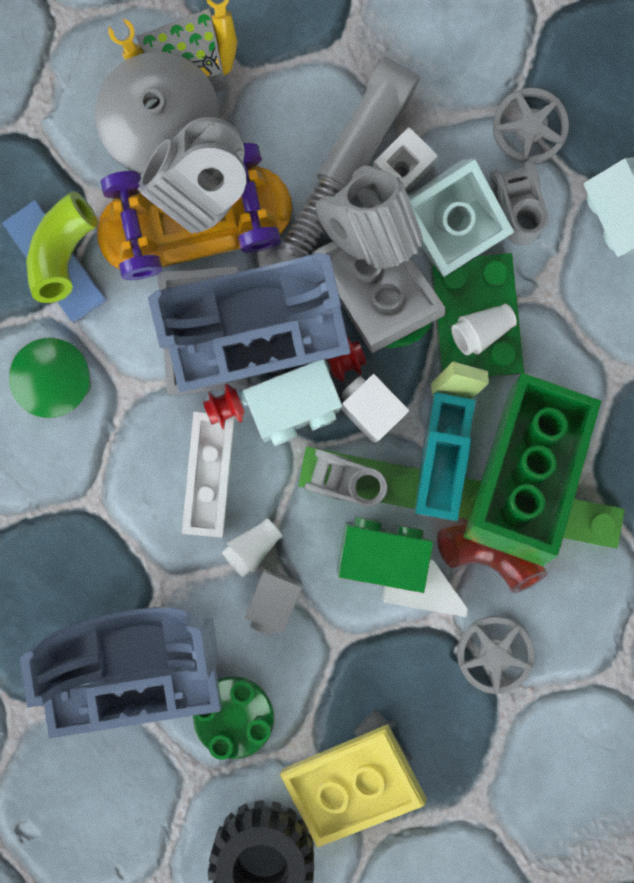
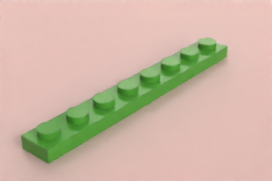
M306 447L299 487H305L306 483L311 482L318 460L315 456L316 448ZM322 450L350 459L353 463L380 472L387 483V492L383 500L380 501L381 503L415 509L420 469ZM332 465L328 468L324 484H327ZM372 475L362 476L356 483V492L363 499H372L380 491L379 481ZM465 478L458 518L469 520L480 480ZM574 499L563 538L618 549L625 509Z

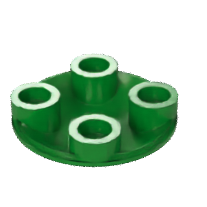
M57 338L37 339L25 345L14 357L9 371L10 390L16 402L28 413L42 418L61 417L77 408L85 396L89 394L91 390L89 367L82 353L69 342Z
M235 676L218 679L222 709L219 712L194 715L193 724L195 732L201 743L216 759L225 760L248 757L259 751L271 735L274 725V711L271 701L264 690L251 680Z

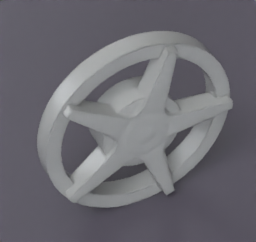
M538 88L517 90L507 96L497 109L493 120V134L500 150L510 159L523 164L529 161L538 164L552 158L563 146L569 131L568 115L560 99ZM523 97L540 98L548 102L549 105L542 110L530 108ZM516 100L520 111L516 121L500 125L503 111L510 103ZM553 109L556 110L560 119V136L548 128L546 117ZM501 132H514L515 136L523 142V153L520 154L511 149L505 142ZM542 137L557 143L544 154L528 156L532 144L538 142Z
M489 616L475 621L464 631L458 644L457 659L461 672L474 687L487 693L501 694L516 689L528 678L534 664V648L527 632L516 622L505 617ZM493 623L512 627L502 639L488 638L480 629L485 625ZM476 631L482 642L478 652L479 656L465 662L466 644L471 635ZM517 632L521 635L526 646V662L513 657L510 645ZM483 665L492 672L493 686L477 681L472 677L467 668ZM510 665L523 668L513 681L500 685L501 672Z

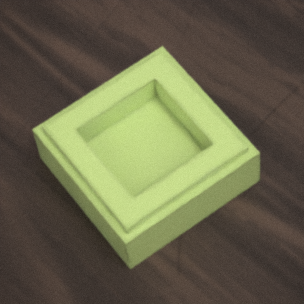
M452 362L431 382L432 395L436 392L472 399L489 384L488 371Z

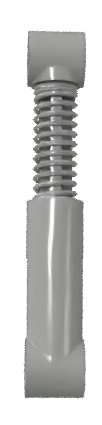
M387 57L382 58L371 76L363 98L317 174L320 180L317 182L318 187L313 188L314 193L310 194L311 199L306 200L307 205L302 207V212H299L300 218L295 219L296 224L292 225L293 230L288 231L289 236L284 238L285 242L281 243L280 248L270 249L259 267L309 256V251H314L312 246L318 245L316 239H321L319 234L325 233L316 213V203L324 196H335L348 185L352 174L359 167L370 165L397 116L403 112L419 83V75Z

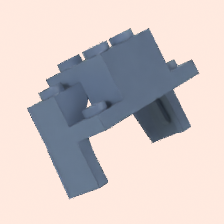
M316 253L255 269L161 289L148 297L159 347L169 349L179 393L220 383L235 382L350 354L331 258L327 254Z
M176 607L142 608L87 619L45 636L20 657L27 708L44 705L49 738L219 712L222 709L216 670L219 654L213 617L201 619L186 609ZM92 682L90 685L80 686Z

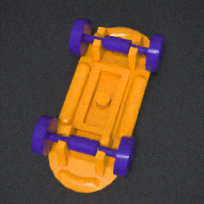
M244 143L243 164L246 171L244 192L216 225L198 234L196 232L191 234L138 191L140 187L138 183L142 178L136 171H120L109 174L100 181L103 195L114 200L106 206L99 218L97 242L105 259L110 265L120 270L122 279H145L163 271L162 267L239 249L244 253H255L278 246L281 243L280 235L290 223L292 199L287 186L279 176L268 169L256 166L262 161L259 146L255 143Z

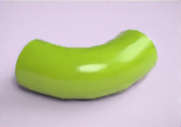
M71 191L61 198L43 216L31 238L26 258L28 284L32 297L41 303L57 302L66 298L71 293L73 286L68 267L71 254L77 243L98 226V220L92 207L85 198L75 191Z

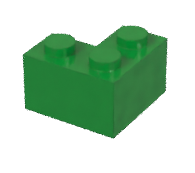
M355 516L354 524L345 522L337 565L338 578L420 593L425 592L433 541L423 538L424 530L399 526L398 533L388 532L385 529H381L382 523L379 520Z

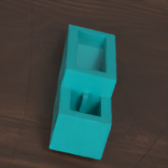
M436 392L431 397L420 464L415 514L458 521L472 439L469 436L476 400Z

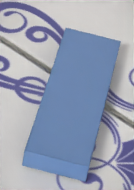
M35 200L2 222L26 258L32 235L46 214ZM72 252L68 267L73 289L66 298L57 302L70 321L75 323L107 300Z

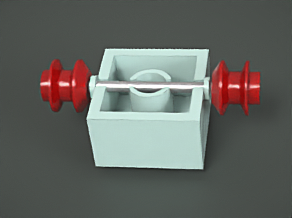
M347 337L350 354L329 358L326 361L321 360L310 363L239 392L240 396L236 389L228 384H225L224 394L217 397L212 392L207 391L209 400L204 401L203 405L211 425L220 423L221 428L224 430L226 420L232 417L242 423L245 414L242 404L245 406L249 405L262 440L264 442L272 440L274 446L296 438L297 433L295 430L310 424L312 431L334 423V420H336L335 414L339 413L342 404L329 371H331L333 377L341 382L345 381V372L352 369L358 375H362L360 366L366 364V359L359 342L351 343Z

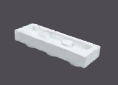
M193 412L182 534L224 537L235 426L234 417L226 420L225 429L223 430L220 423L211 425L207 413Z

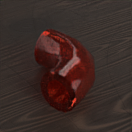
M467 524L449 526L438 532V549L442 559L450 568L455 569L474 563L486 565L500 574L512 593H519L529 589L543 580L548 574L544 566L463 538Z

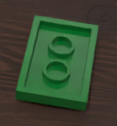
M512 253L476 256L444 277L431 262L432 288L445 306V315L436 320L441 373L452 362L488 371V377L520 375L524 373ZM503 304L511 307L516 316V326L510 328L509 331L480 354L471 353L465 355L461 352L452 335V326L458 323L459 317Z

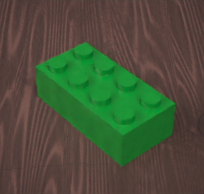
M521 373L509 390L463 538L541 566L557 558L602 401Z

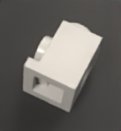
M408 127L374 161L373 168L399 177L408 193L434 168L438 155ZM402 166L407 170L408 174L401 177L394 168Z

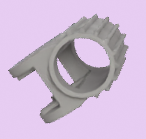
M202 117L191 121L172 140L166 139L158 146L142 173V178L138 183L140 185L138 191L191 234L194 232L198 234L213 227L241 197L246 186V171L243 164L244 143L240 133L232 124L216 117ZM206 141H213V142H216V143H218V144H215V143H204V142H206Z
M363 165L352 174L351 181L333 197L324 196L316 203L318 219L330 238L342 250L358 259H365L368 265L371 264L375 268L387 269L399 266L400 263L409 261V257L417 254L418 247L422 246L421 239L423 236L404 184L400 181L399 177H395L391 173ZM356 194L364 205L363 208L351 204Z

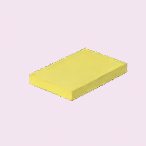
M388 724L287 766L279 774L317 847L425 806L427 801Z

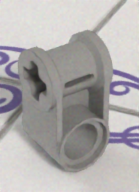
M529 161L525 162L522 168L503 173L499 170L490 172L491 190L514 233L507 237L508 240L519 246L534 242L548 221V211L540 189V179L535 164ZM517 217H529L534 223V229L521 227Z
M316 449L315 456L318 460L311 482L306 483L304 489L362 506H373L383 500L387 492V483L380 472L353 463L350 459ZM332 465L327 484H324L328 468ZM372 475L379 481L380 491L376 497L363 499L357 494L356 483L362 476Z

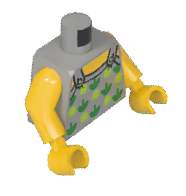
M206 0L214 8L215 13L212 16L208 8L136 36L139 44L133 42L135 30L130 21L122 18L128 28V35L123 40H118L112 28L108 27L110 39L118 45H122L124 49L122 56L125 60L148 52H167L179 55L194 63L205 73L212 83L215 92L221 91L226 87L224 76L228 75L233 69L238 44L232 13L227 11L226 8L229 0H223L220 3Z

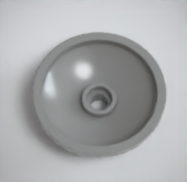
M167 52L143 53L119 64L103 82L95 105L96 127L106 150L123 167L130 171H136L140 175L144 172L155 150L164 140H172L188 123L202 117L220 118L217 95L205 73L186 58ZM150 99L160 100L156 108L148 109L146 107ZM206 141V142H204V143H214V142H213V141Z

